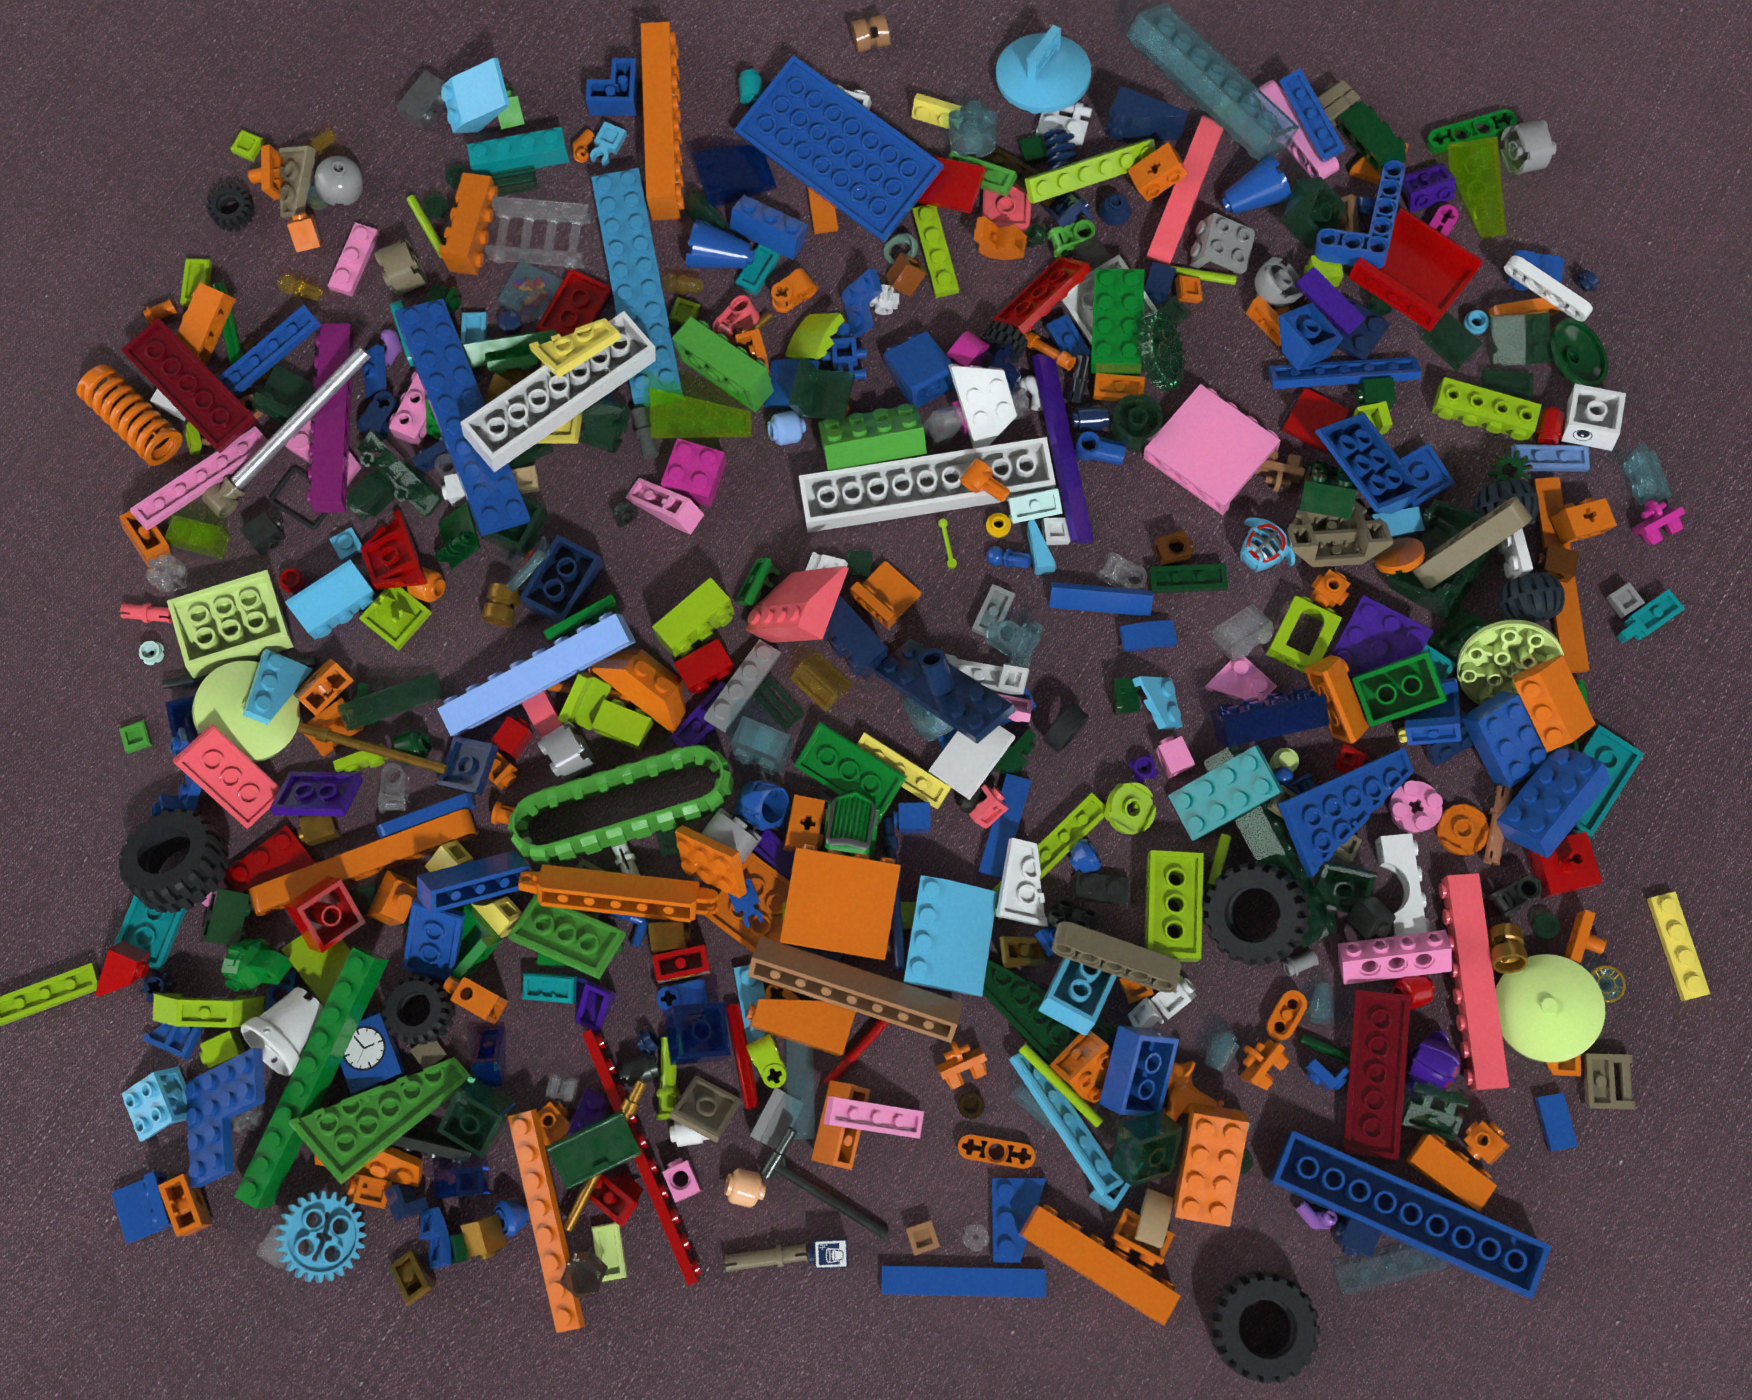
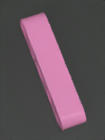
M1270 80L1250 93L1254 107L1314 182L1319 183L1339 170V163L1336 157L1325 163L1322 162L1285 92L1276 81Z

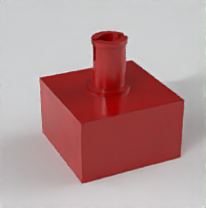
M1587 832L1566 836L1549 858L1527 849L1535 878L1542 885L1540 893L1542 899L1591 888L1603 883Z
M327 876L284 905L309 949L323 953L366 923L342 880L335 877Z

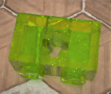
M176 515L172 516L165 535V539L175 548L219 559L223 558L230 538L219 526Z

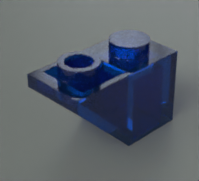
M479 1166L434 1171L435 1199L490 1194L489 1167Z

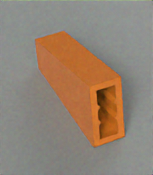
M758 999L755 1005L750 1004L746 1019L750 1020L748 1025L750 1028L839 1057L843 1055L856 1012L825 1001Z

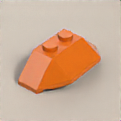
M643 649L618 651L597 662L591 671L672 734L685 719L686 708L682 680Z

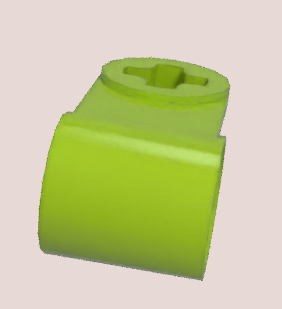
M769 1033L747 1044L746 1048L764 1083L770 1088H778L785 1083L787 1070L780 1057L778 1047ZM774 1068L776 1072L781 1071L779 1080H775L774 1077H768L770 1069Z

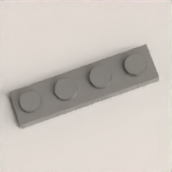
M759 639L706 712L704 720L726 733L776 663L781 652Z

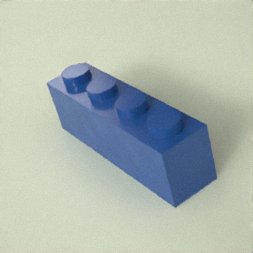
M511 851L417 875V898L432 914L518 891L521 871H529V865L516 851Z

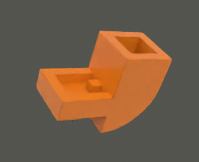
M983 216L977 218L974 230V240L979 244L978 252L980 254L1000 260L1024 258L1027 235L1016 225L997 227L989 218Z

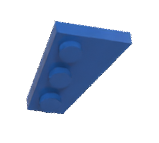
M992 1178L993 1262H1021L1027 1240L1021 1237L1019 1233L1034 1207L1039 1204L1046 1178Z

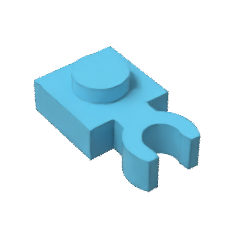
M604 122L594 140L597 147L590 153L591 161L594 162L598 156H603L601 160L602 166H607L610 160L609 153L617 155L627 136L626 130Z

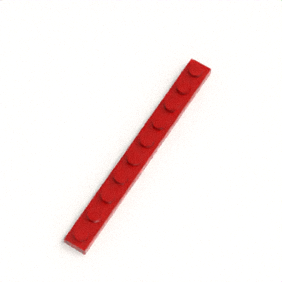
M592 1029L581 1033L614 1112L622 1110L620 1107L624 1101L623 1098L627 1097V1093L621 1082L617 1083L613 1073L617 1072L611 1057L606 1058L603 1049L606 1048V1044L601 1033L596 1034ZM636 1114L631 1115L628 1125L642 1152L634 1160L687 1286H690L700 1281L698 1276L702 1274L700 1265L696 1258L691 1259L687 1250L691 1248L689 1239L685 1232L681 1234L677 1226V1223H680L678 1213L674 1207L670 1208L666 1198L670 1197L665 1183H659L655 1173L659 1172L658 1166L653 1156L648 1158L645 1148L648 1147L647 1140L642 1131L637 1132L634 1125L638 1121Z

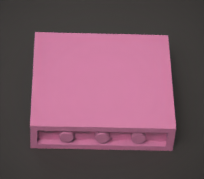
M1200 384L1145 447L1144 459L1221 515H1224L1229 509L1230 502L1273 451H1278L1281 440L1278 439V436L1273 431L1265 430L1258 425V422L1253 417L1245 416L1238 411V408L1233 403L1225 402L1218 397V394L1213 389L1206 388Z

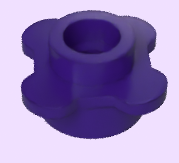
M1145 754L1144 757L1138 759L1133 758L1129 762V767L1133 769L1134 780L1137 783H1142L1147 778L1155 779L1158 776V770L1153 762L1154 758L1150 754ZM1142 766L1146 767L1145 771L1141 769Z

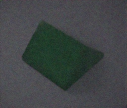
M1326 861L1318 868L1319 871L1316 873L1311 905L1350 914L1358 898H1370L1377 878V872Z

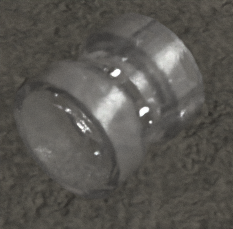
M552 1072L547 1085L546 1099L556 1100L559 1098L563 1099L565 1103L574 1104L579 1088V1078L572 1076L564 1078L561 1074Z

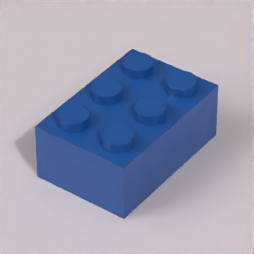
M1500 691L1461 718L1492 782L1509 788L1513 787L1538 770L1549 756L1519 694Z
M1119 1025L1099 1104L1120 1115L1160 1117L1179 1039L1159 1029Z

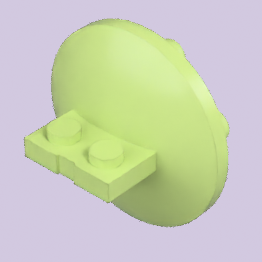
M1525 620L1496 622L1478 630L1463 645L1457 659L1458 680L1464 693L1473 702L1481 705L1500 691L1519 694L1514 685V674L1563 654L1564 656V653L1557 638L1549 630L1536 623Z

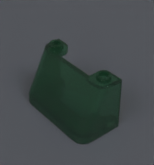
M1434 499L1431 506L1425 509L1422 517L1426 530L1420 542L1423 543L1425 555L1485 515ZM1494 547L1430 589H1426L1412 571L1403 573L1402 570L1395 571L1396 574H1387V585L1391 590L1440 618L1450 621L1461 607L1492 554Z

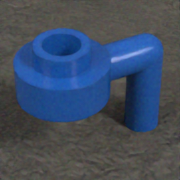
M605 913L614 918L637 924L630 945L641 946L649 922L648 918Z

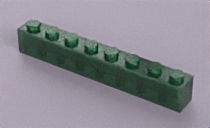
M1238 745L1230 746L1204 760L1203 763L1207 771L1210 772L1244 751ZM1268 800L1235 818L1234 821L1256 862L1274 864L1282 870L1286 869L1292 874L1291 877L1294 880H1299L1302 884V892L1304 894L1307 893L1309 901L1306 902L1308 909H1311V917H1308L1309 930L1304 934V940L1301 943V946L1304 948L1337 932V922L1334 915L1327 911L1323 904L1324 898L1320 890L1314 887L1310 880L1311 877L1306 876L1302 863L1297 856L1298 853L1294 843L1291 840L1289 841L1284 832L1286 830L1284 823L1279 817H1276L1275 813L1267 809L1270 802Z

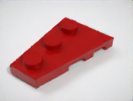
M286 825L225 872V877L236 892L246 894L254 886L316 864L317 862L293 830Z

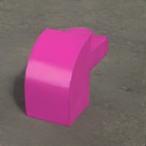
M966 331L947 352V357L953 364L958 366H982L984 354L990 345L972 332Z

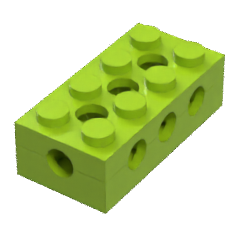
M1150 850L1148 853L1145 949L1181 962H1198L1201 959L1204 853ZM1169 875L1177 876L1180 879V885L1171 884ZM1168 901L1177 902L1180 908L1179 912L1171 911L1168 907ZM1167 928H1176L1179 932V937H1170Z

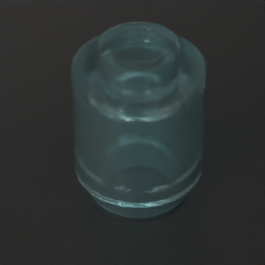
M1225 1031L1222 1034L1216 1033L1204 1054L1206 1058L1203 1063L1209 1068L1223 1073L1225 1068H1229L1240 1047L1236 1043L1237 1038Z

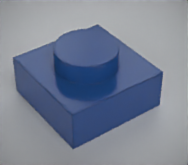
M1052 924L1035 934L1048 957L1055 954L1052 951V945L1057 928Z

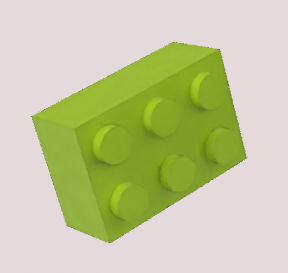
M710 577L654 624L652 629L658 642L678 661L694 652V648L699 643H706L714 635L713 632L719 626L724 627L733 619L732 615L735 613L731 599Z

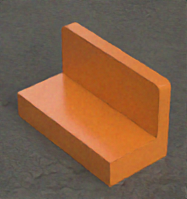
M342 697L306 723L316 727L320 725L329 727L333 732L350 737L364 728L363 724L358 723L357 720H352L354 711ZM304 734L322 756L328 755L341 745L330 741L324 743L316 740L313 736Z

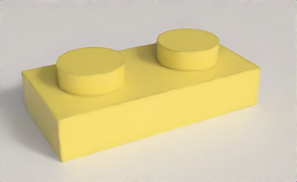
M917 93L914 98L911 118L957 131L962 106Z

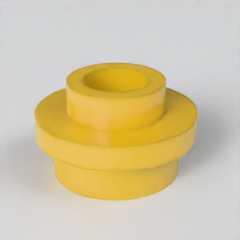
M994 513L986 521L987 532L996 538L1006 536L1011 529L1010 519L1002 513ZM1000 521L1003 523V526L997 528L994 526V523Z

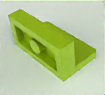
M587 671L578 674L557 720L563 723L567 721L574 722L588 730H592L591 726L603 700H607L612 686Z

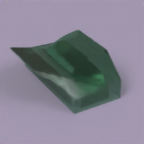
M380 469L367 475L350 491L346 498V506L364 522L369 516L376 517L395 499L394 494L399 490V487Z

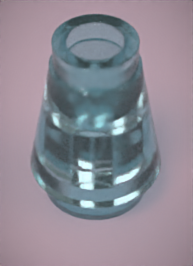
M1325 983L1316 984L1307 1012L1310 1022L1328 1025L1331 1023V1019L1334 1018L1331 985Z

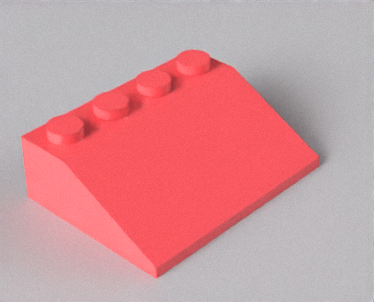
M839 566L791 572L750 612L746 631L769 643L822 640L849 568Z

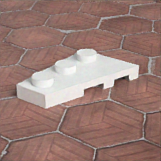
M1016 838L1009 839L996 916L1048 927L1043 905L1045 903L1044 893L1041 891V870L1037 843Z

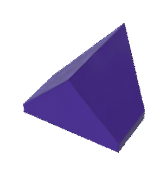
M577 977L575 1002L577 1016L575 1022L600 1032L617 995L606 988Z

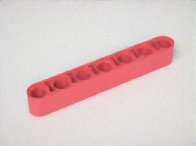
M1202 115L1183 163L1188 175L1174 185L1150 245L1147 259L1168 266L1171 264L1225 126L1224 122Z

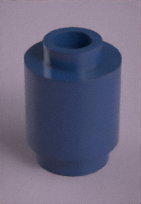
M1101 405L1076 407V412L1072 413L1073 428L1077 427L1078 432L1102 430L1103 427H1108V408L1101 407Z

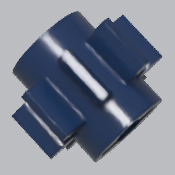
M153 971V977L149 979L143 978L145 984L140 992L149 995L146 999L147 1002H154V993L173 992V987H176L177 984L168 981L171 978L170 974L164 973L161 976L159 972ZM158 984L161 988L160 992H158L159 990L156 988Z

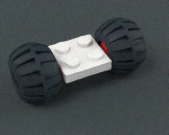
M1509 479L1493 483L1481 489L1475 496L1473 504L1474 516L1476 520H1479L1508 499L1517 497L1532 516V520L1529 522L1531 523L1538 513V495L1534 488L1522 479ZM1521 528L1498 544L1499 552L1504 554L1506 563H1504L1506 577L1511 579L1501 587L1498 605L1506 620H1525L1538 623L1553 618L1562 611L1565 602V592L1560 581L1554 575L1545 572L1529 574L1533 566L1523 529Z

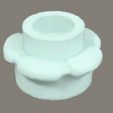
M144 642L139 648V656L144 660L145 664L154 665L156 662H161L164 658V647L159 642Z

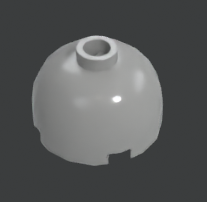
M339 155L330 156L321 161L316 168L314 177L317 194L322 200L331 205H335V203H343L344 206L350 205L362 195L364 181L361 170L354 161L347 157Z
M1273 257L1263 264L1257 271L1254 280L1257 297L1260 295L1263 300L1274 308L1287 307L1303 295L1295 286L1301 279L1299 274L1290 264L1284 266L1280 263L1283 259L1279 257Z

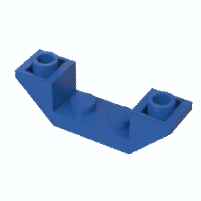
M179 728L177 736L172 737L170 752L174 753V758L193 741L185 728ZM185 773L186 781L185 784L180 785L178 796L160 794L158 802L152 806L151 816L154 814L158 816L161 814V811L172 810V812L175 809L195 811L202 788Z

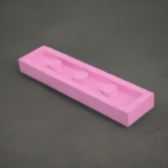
M828 1096L823 1124L920 1139L924 1111Z

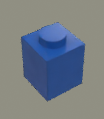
M930 802L898 803L899 811H893L894 826H899V833H930Z

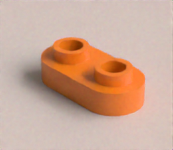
M1290 990L1280 997L1266 1022V1031L1272 1039L1282 1041L1288 1039L1293 1034L1307 1009V1000L1301 992ZM1289 1000L1295 1001V1009L1288 1007ZM1277 1022L1283 1025L1282 1032L1275 1030Z

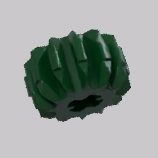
M1509 449L1505 450L1506 459L1504 460L1500 454H1496L1495 457L1500 463H1489V466L1497 468V471L1488 473L1489 477L1498 475V478L1492 484L1509 479H1521L1522 477L1531 479L1532 476L1524 473V470H1530L1533 466L1531 464L1522 465L1529 457L1525 455L1520 460H1517L1520 451L1516 450L1513 458H1511ZM1510 463L1512 467L1518 468V472L1514 473L1515 476L1509 478L1508 474L1503 473V469H1507L1506 465Z

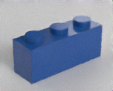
M743 195L732 208L729 230L794 260L804 247L808 224Z

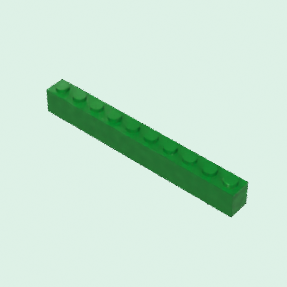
M352 947L234 1196L235 1198L255 1209L273 1206L303 1143L300 1136L289 1125V1120L305 1117L319 1109L386 968L388 959L369 949Z

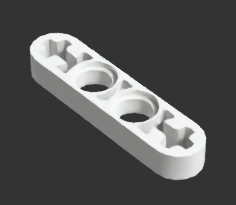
M1512 256L1504 266V270L1509 276L1573 319L1585 321L1592 312L1593 307L1588 301L1522 257Z

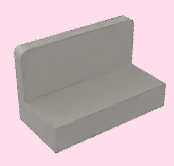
M775 1088L750 1137L771 1148H776L787 1128L793 1127L804 1103Z

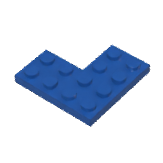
M252 1048L186 1082V1120L188 1123L191 1187H203L234 1172L231 1118L265 1102L262 1049Z

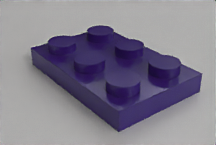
M289 771L270 809L273 815L345 817L363 782L360 772Z

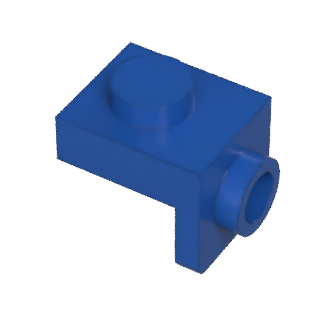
M1316 1059L1310 1060L1303 1067L1307 1072L1306 1077L1315 1086L1320 1084L1326 1091L1333 1088L1336 1090L1340 1089L1348 1080L1345 1075L1350 1071L1343 1067L1333 1076Z

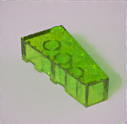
M648 388L650 438L752 437L751 411Z

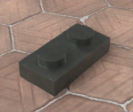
M1077 871L1074 899L1126 905L1129 878Z

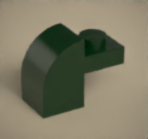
M1028 728L1013 747H1008L992 771L1006 775V773L1015 774L1023 770L1027 765V760L1022 755L1024 754L1027 757L1035 748L1036 744L1033 742L1035 741L1036 734Z

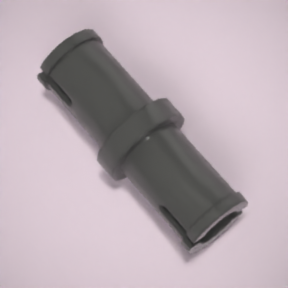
M645 407L635 408L631 411V415L636 427L635 436L640 441L643 458L651 459L657 457L659 452L653 437L655 432L654 428L650 427L646 413L647 410Z

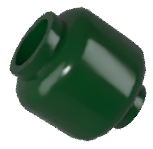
M412 729L396 735L391 748L427 759L432 746L426 733H422L418 729ZM400 762L404 766H410V764Z

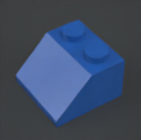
M1313 303L1284 313L1278 318L1282 353L1297 370L1329 358L1344 338Z

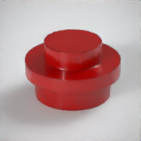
M295 568L283 571L279 578L280 587L287 593H296L305 584L303 573Z

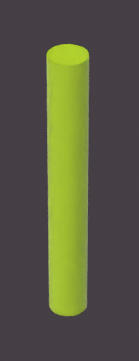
M415 195L409 196L406 199L439 258H442L439 253L440 246L443 245Z
M1169 265L1176 268L1174 276L1185 275L1199 277L1200 280L1230 285L1236 284L1237 275Z

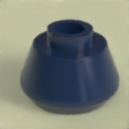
M1113 193L1100 202L1098 213L1106 224L1118 226L1124 224L1130 218L1131 206L1125 196Z

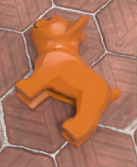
M1187 1061L1183 1064L1174 1062L1167 1087V1108L1161 1112L1159 1118L1169 1123H1175L1182 1113L1189 1114L1191 1102L1223 1107L1224 1101L1214 1100L1193 1085L1192 1072L1196 1062Z

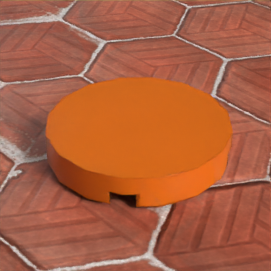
M1413 538L1394 539L1393 545L1373 557L1376 569L1382 573L1396 574L1395 571L1402 570L1403 573L1417 568L1425 559L1423 543Z
M1459 804L1443 811L1440 820L1436 824V835L1441 846L1449 853L1458 856H1469L1480 851L1485 846L1490 828L1484 813L1468 804Z

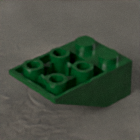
M1314 460L1312 463L1306 462L1299 510L1351 519L1357 487L1340 465L1336 468L1327 466V463Z

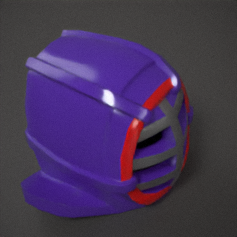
M1440 1030L1434 1031L1429 1038H1424L1414 1050H1409L1406 1056L1409 1060L1408 1074L1411 1076L1408 1088L1414 1095H1423L1431 1090L1445 1091L1446 1087L1460 1076V1054L1450 1047L1448 1037Z

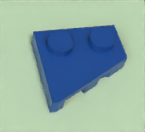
M161 1023L151 1034L147 1033L144 1035L142 1040L189 1060L204 1027H183Z

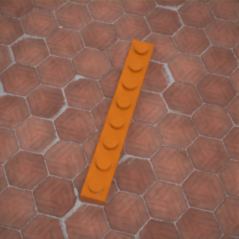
M533 1109L508 1116L556 1333L579 1329L585 1326L537 1110Z

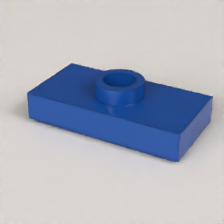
M375 345L367 350L371 358L364 364L363 368L366 399L373 400L377 393L387 391L384 346Z

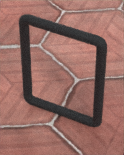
M293 466L269 497V503L307 527L317 529L328 513H322L317 521L312 524L274 500L295 471L309 479L307 472Z

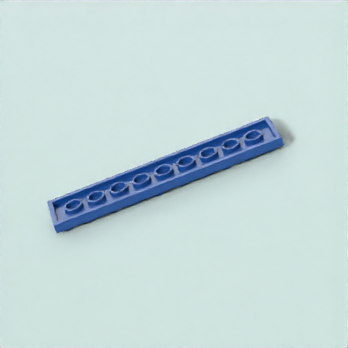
M444 299L395 310L396 320L481 537L529 523L530 516L509 463L494 472L463 436L460 422L484 407L485 403Z

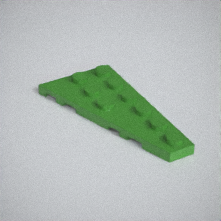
M453 1057L427 1067L422 1072L396 1079V1082L385 1086L381 1085L341 1100V1103L331 1107L315 1110L312 1114L305 1117L289 1120V1125L337 1181L343 1184L470 1082L472 1076Z

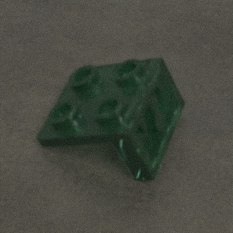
M799 358L788 405L799 417L844 420L855 375L853 372L817 370L809 359Z
M274 366L261 393L256 392L252 398L253 409L285 423L315 393L313 383L279 366Z

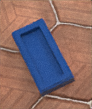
M1564 1092L1535 1098L1549 1152L1577 1147L1578 1144Z

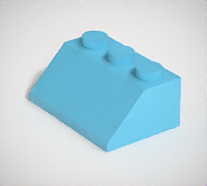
M350 559L285 601V603L308 634L316 640L330 634L332 628L350 621L358 611L366 610L378 596L362 572Z

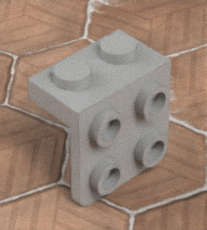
M1217 213L1211 214L1203 221L1201 220L1195 230L1197 237L1190 251V256H1192L1190 266L1199 269L1211 261L1238 274L1246 272L1255 236L1254 230Z

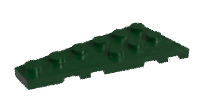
M988 959L983 987L984 997L1051 1064L1080 1033L1038 1011L1047 993L1046 990ZM1097 1018L1091 1031L1113 1050L1118 1028Z

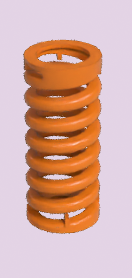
M107 364L98 365L81 378L76 389L78 397L84 400L87 406L93 408V411L106 424L110 425L111 429L119 434L120 438L127 442L129 447L135 450L138 456L148 465H161L172 458L182 444L183 437L181 433L174 427L170 428V423L162 419L161 414L153 410L150 403L144 402L143 396L137 394L132 386L127 385L126 380L112 366ZM108 377L107 381L104 382L96 392H94V389L96 388L98 383L104 378ZM118 385L117 389L113 390L107 397L106 394ZM124 394H126V396L121 401H119L116 406L112 407L114 403H116ZM135 402L134 406H132L124 415H121L123 411H125L132 403ZM143 411L142 415H140L133 423L129 424L132 419H134L140 412ZM149 420H152L149 425H147L142 431L138 432L140 428L143 427ZM161 428L160 431L156 434L155 431ZM150 435L154 436L153 438L147 441ZM169 438L163 446L154 450L164 439Z

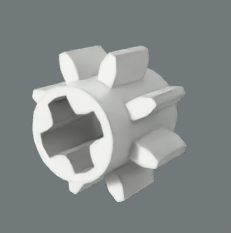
M881 285L883 292L869 302V306L875 307L877 314L889 315L893 313V309H898L900 294L894 293V288L890 285Z

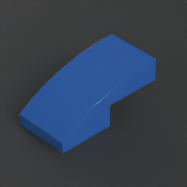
M1173 620L1143 622L1119 627L1123 652L1146 651L1150 648L1174 647L1177 645Z
M433 1207L421 1212L419 1240H429L428 1268L439 1269L451 1265L450 1239L440 1209Z

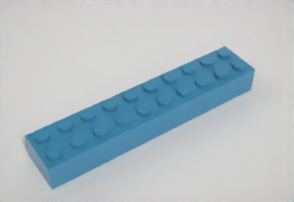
M639 168L591 177L616 313L619 315L625 311L655 346L656 361L629 379L635 407L646 408L684 400Z

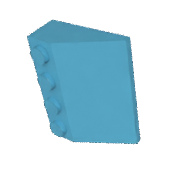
M921 875L903 983L982 997L998 892L947 879Z

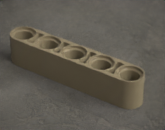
M1512 497L1425 555L1424 561L1411 571L1426 589H1430L1526 526L1532 520V516L1517 497Z
M1060 922L1057 925L1052 945V951L1055 954L1161 992L1172 993L1176 991L1181 970V963L1178 960L1071 922Z

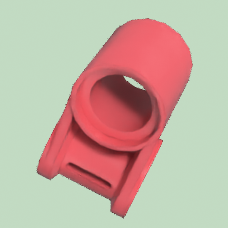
M740 295L733 299L723 313L715 319L713 332L723 334L731 344H736L733 334L737 335L745 329H751L758 322L760 315L751 300L745 295Z

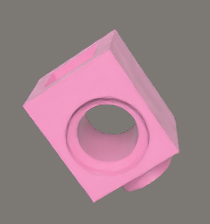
M1169 736L1159 742L1160 745L1155 752L1168 779L1193 768L1195 763L1182 736L1176 739L1174 736Z
M682 1158L668 1163V1169L662 1172L675 1202H680L703 1191L689 1160L684 1162ZM679 1171H685L689 1178L688 1183L683 1187H679L675 1183V1175Z

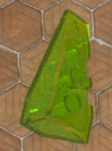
M1497 137L1447 144L1449 170L1456 179V186L1480 238L1506 235Z

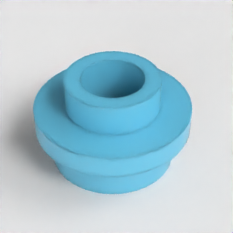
M1475 310L1465 316L1463 324L1469 333L1479 335L1486 331L1489 320L1486 313ZM1472 321L1478 322L1479 326L1474 325Z

